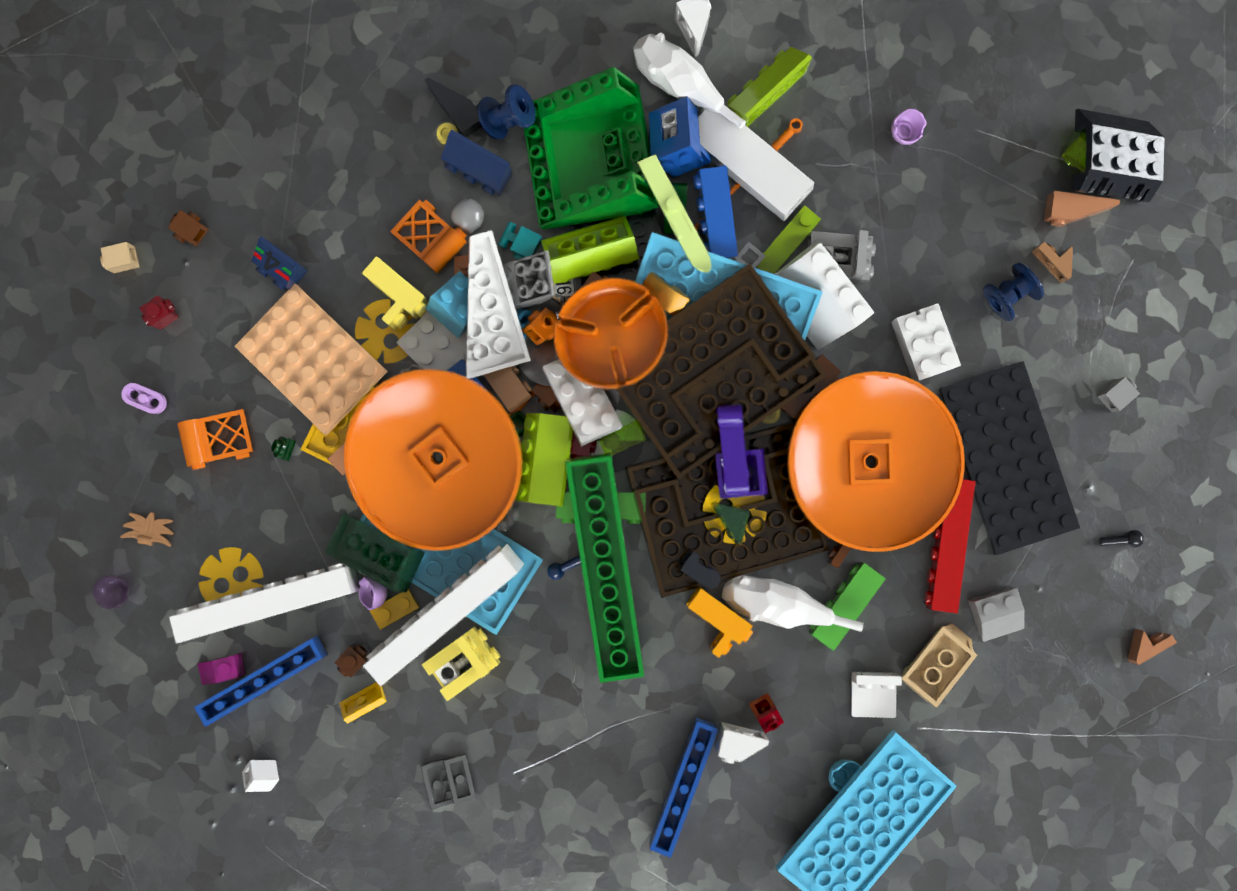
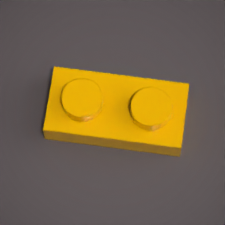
M409 588L385 601L379 608L370 610V613L381 630L420 608Z
M375 682L339 702L343 720L348 724L387 701L383 687Z

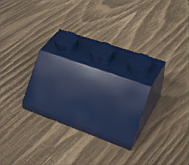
M450 130L441 156L445 164L444 168L451 173L459 172L464 175L463 179L470 184L478 183L482 186L481 189L489 195L493 196L495 193L500 196L513 175L509 162L454 130Z

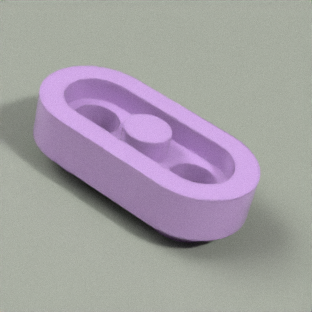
M130 383L122 390L124 402L143 411L159 414L166 408L167 401L165 396L145 386ZM135 391H138L139 395L135 399L133 394ZM157 399L159 404L157 407H154L153 402Z

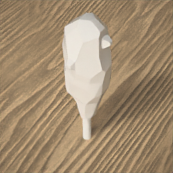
M662 32L657 35L648 34L638 39L633 47L636 66L651 84L659 87L668 95L676 97L678 100L687 96L694 105L721 113L740 129L745 125V120L724 105V98L708 78L703 66L685 50L665 40Z
M741 575L726 582L723 587L721 596L734 612L749 617L751 621H763L787 629L805 624L819 626L835 624L862 632L864 623L836 616L832 609L816 601L805 591L782 581Z

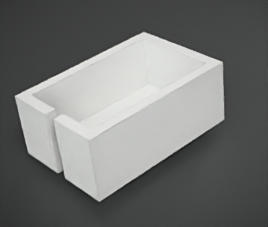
M938 303L891 321L912 380L917 382L961 366Z

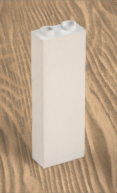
M706 108L701 109L700 116L698 117L700 144L711 155V161L718 167L727 166L728 175L782 221H785L813 190L814 182L746 125L740 129L721 113H716Z

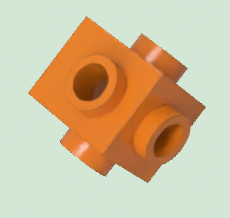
M546 307L541 311L537 309L533 311L527 318L529 322L522 331L536 345H539L547 339L551 340L554 337L555 324H559V320L556 314Z

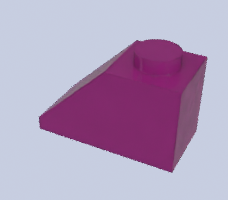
M242 653L197 664L202 685L219 683L239 678L246 674Z

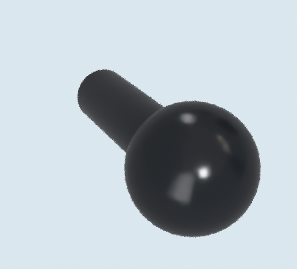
M1132 530L1127 535L1101 537L1099 541L1101 546L1128 544L1130 547L1137 548L1144 543V535L1138 530Z

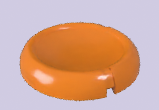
M621 278L598 280L576 291L560 310L558 316L561 319L559 324H555L554 329L555 349L566 370L579 381L602 389L628 386L645 377L659 362L667 342V321L660 302L655 296L652 297L649 290L644 286Z

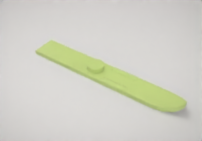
M653 155L638 161L637 164L688 260L697 270L705 273L711 270L709 254L657 156Z

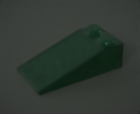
M343 513L325 551L327 555L390 590L407 593L425 554L424 551L402 544L390 538L378 528L346 513Z

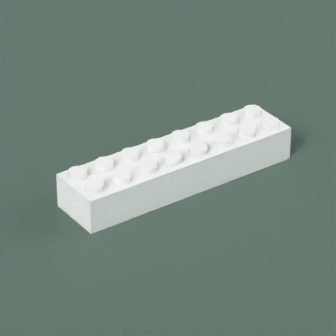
M508 544L504 547L498 545L485 557L487 559L486 562L481 559L468 571L469 576L466 573L463 574L451 585L452 590L449 587L446 588L434 600L435 604L433 601L428 603L417 616L414 615L400 629H397L388 639L380 643L366 656L368 661L363 666L380 686L520 571L524 563Z
M345 562L328 567L329 572H326L324 568L306 573L307 578L303 574L285 579L286 584H283V581L263 585L264 590L261 587L242 591V596L240 593L221 597L220 602L219 599L200 603L198 606L195 605L176 610L177 615L169 617L175 641L180 643L357 592L360 585L354 565L347 566Z

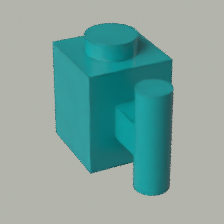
M509 221L497 245L505 249L508 242L513 243L510 251L516 260L536 254L542 243V236L521 226L518 234H515L513 232L517 225Z

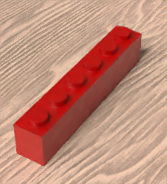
M963 479L953 508L943 522L933 531L935 544L930 550L932 567L927 572L929 589L924 595V604H926L927 609L958 614L976 481Z

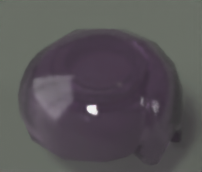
M114 575L101 577L95 582L92 590V595L97 604L109 610L123 606L128 601L130 594L126 581Z

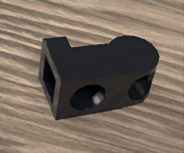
M689 548L677 567L708 589L716 588L720 583L719 573L709 566L700 564L698 559L701 556Z

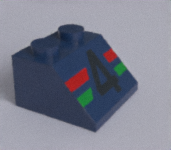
M262 236L258 239L251 261L257 265L255 270L264 277H267L268 274L275 280L272 283L280 289L284 290L287 288L290 290L295 283L298 284L308 270Z

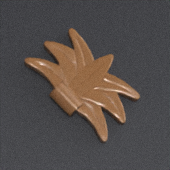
M150 512L147 518L135 513H129V516L136 521L127 522L123 526L131 528L133 531L124 533L120 538L138 539L139 544L151 546L154 542L171 546V543L162 534H174L169 528L164 526L172 523L173 520H155L153 512Z

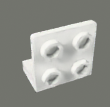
M852 672L851 715L853 717L895 718L896 686L902 684V676L897 673Z

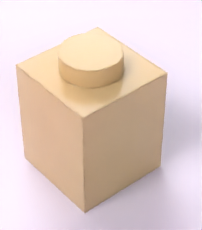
M124 242L101 248L102 255L100 256V261L106 270L118 273L139 267L135 246Z

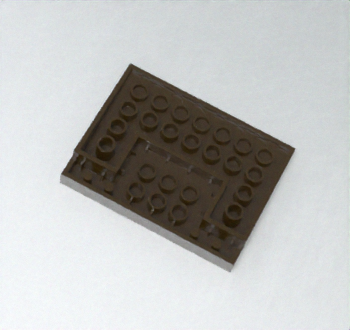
M749 263L667 321L666 346L656 366L639 381L615 389L677 479H680L722 449L717 407L741 404L743 433H746L827 375L814 358L815 355Z
M790 421L744 434L745 450L764 448L768 493L763 495L764 500L733 508L731 500L722 499L718 503V513L703 511L706 496L714 486L717 485L719 487L715 454L680 479H677L663 457L625 466L661 598L703 586L677 567L689 548L701 556L698 559L700 564L709 566L719 573L720 581L829 550L826 535L819 531L805 516L791 488L787 465L788 448L796 422ZM642 493H646L645 512L640 497ZM755 508V510L766 511L765 521L761 517L752 516L749 509ZM737 513L738 522L729 523L722 532L717 528L707 529L704 522ZM754 519L761 521V528L758 531H752L750 527ZM741 524H747V529L756 535L752 537ZM733 525H738L741 529L737 537H731L729 533ZM725 530L726 535L732 540H739L745 534L746 541L737 544L723 542ZM718 531L719 536L715 538L711 532Z

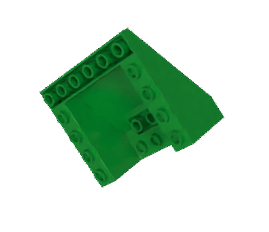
M612 67L533 100L536 118L532 126L524 128L539 228L546 230L636 215L660 207L637 164L638 161L651 157L640 88L637 83L615 67Z

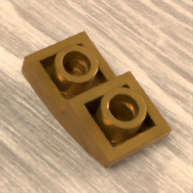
M650 272L642 286L649 290L652 297L655 296L662 308L674 316L685 309L691 300L675 285L670 286L654 272Z

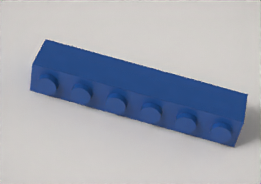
M316 636L194 708L206 727L328 656V653L319 637Z
M695 717L649 841L650 850L671 858L718 732L716 724Z

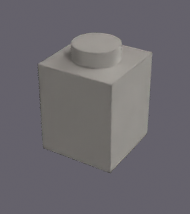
M1123 377L1116 379L1098 395V398L1112 413L1121 411L1140 393L1136 390L1137 386L1132 380Z

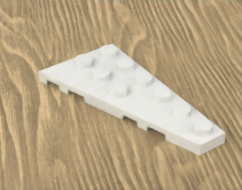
M492 231L469 237L466 377L469 379L531 361Z

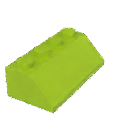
M790 47L787 51L781 50L775 56V62L772 65H765L759 71V77L756 80H749L742 88L744 91L741 94H734L728 100L727 107L745 120V125L748 127L806 73L812 57L793 47Z
M626 216L541 240L544 251H549L554 284L565 283L570 279L580 276L585 277L592 272L609 270L617 265L630 264L634 260L639 259L634 235Z
M526 413L524 421L525 430L521 443L522 474L514 501L563 507L567 479L566 459L570 457L573 429L566 416Z

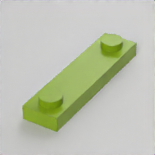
M804 205L763 253L765 258L756 268L775 274L820 222L821 218Z

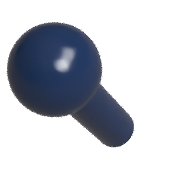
M580 555L562 564L552 563L547 569L549 578L559 580L564 576V572L580 565Z

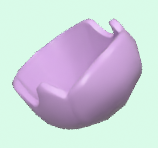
M906 109L900 112L892 121L891 133L893 138L902 145H912L923 136L926 120L923 114L916 109Z
M366 576L358 581L360 584L359 599L363 606L368 610H372L384 604L387 598V587L382 579L376 576Z

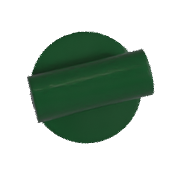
M283 436L275 439L271 446L273 456L289 462L296 441Z

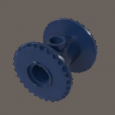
M518 84L510 85L506 89L505 102L502 104L492 97H484L479 101L477 107L479 122L483 130H485L489 137L491 136L497 140L503 139L507 135L508 128L517 125L522 128H528L534 124L536 118L535 107L530 94Z
M1015 263L1012 266V272L1015 277L1012 281H1003L999 289L992 284H986L983 288L988 304L1005 321H1011L1015 318L1012 305L1018 302V300L1026 295L1035 300H1040L1044 296L1040 280L1031 269L1022 263Z

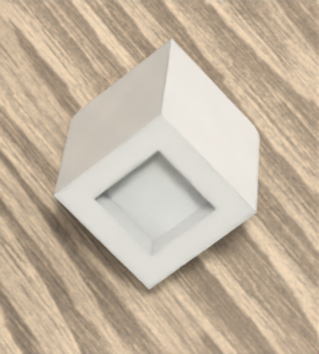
M250 760L242 771L245 792L271 791L279 781L275 760Z

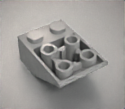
M543 251L502 265L515 310L538 306L555 296L549 251Z

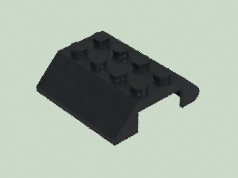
M1076 109L1075 132L1086 133V164L1084 172L1073 175L1074 191L1089 194L1095 191L1097 195L1121 199L1130 197L1134 201L1150 202L1163 182L1165 137L1149 121Z

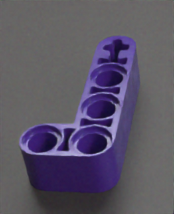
M741 404L717 407L726 495L750 494Z

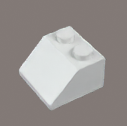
M681 0L676 3L675 22L694 57L699 55L708 26L711 9L709 0Z
M721 722L715 749L722 761L727 763L741 762L766 747L769 740L764 732Z

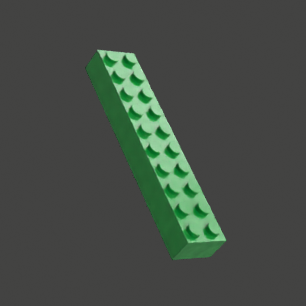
M611 453L566 459L567 476L599 681L604 683L644 677L643 659Z

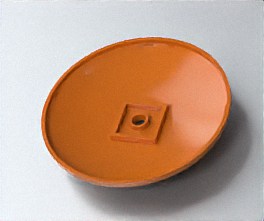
M423 369L406 372L386 380L372 390L358 406L349 424L344 445L345 473L357 505L380 531L390 538L414 548L434 551L449 550L477 541L488 534L505 517L514 502L520 485L522 474L521 448L518 435L509 415L498 400L475 381L454 372ZM435 451L443 455L442 463L434 461L433 453Z
M874 371L858 373L839 379L828 385L811 399L803 409L793 428L788 448L787 465L795 499L805 516L819 531L844 546L864 551L882 552L912 545L925 538L943 522L959 495L964 476L965 458L964 447L957 424L947 407L933 392L908 377L889 372ZM869 455L873 456L876 460L873 468H869L865 462Z

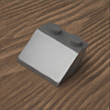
M1008 586L968 599L981 642L1024 629V607L1017 588Z

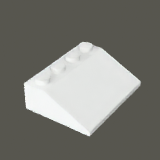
M818 240L774 274L823 291L807 333V337L817 350L854 329L875 313Z

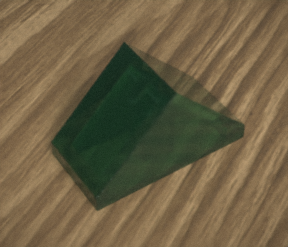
M716 501L712 502L711 505L732 541L736 544L742 543L750 511Z

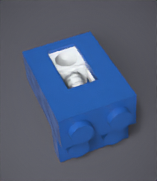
M687 96L649 112L651 156H657L663 170L668 172L672 178L711 163V155L700 144L698 109Z

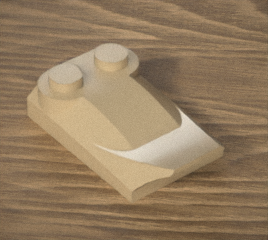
M953 623L941 626L913 662L904 668L902 681L920 697L937 708L977 657L973 650L972 639Z

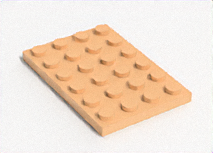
M296 283L235 345L325 435H328L388 372Z

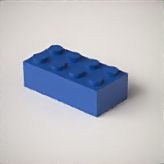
M727 166L700 169L693 176L694 189H698L699 198H696L697 212L701 211L702 220H699L700 234H704L705 242L703 244L708 252L725 258L738 257Z

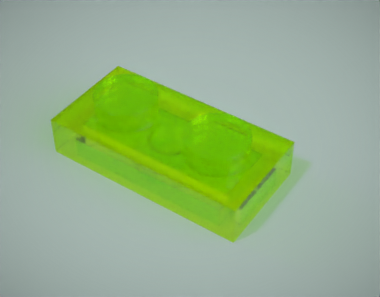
M636 420L598 440L604 453H611L613 456L645 441L646 437L639 422Z

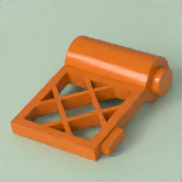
M419 199L390 232L438 274L467 243L464 239L467 235L458 227L454 230L435 214L436 208L427 200L422 202ZM420 208H423L426 211V220L415 221V214ZM440 223L444 227L439 234L431 235L430 224ZM427 224V235L416 236L415 225ZM404 226H412V236L402 237L398 232ZM427 239V247L420 253L416 249V240Z
M244 409L177 423L187 467H192V470L205 468V464L208 462L236 456V460L248 458L250 453L254 452ZM240 415L242 423L237 431L226 425L231 417ZM216 421L221 424L215 436L207 431L206 422ZM224 427L235 433L228 444L218 438ZM238 435L246 439V449L237 450L231 446ZM216 440L226 445L222 454L213 456L211 447ZM229 448H231L232 450H234L233 452H228V453H227V451L229 450Z

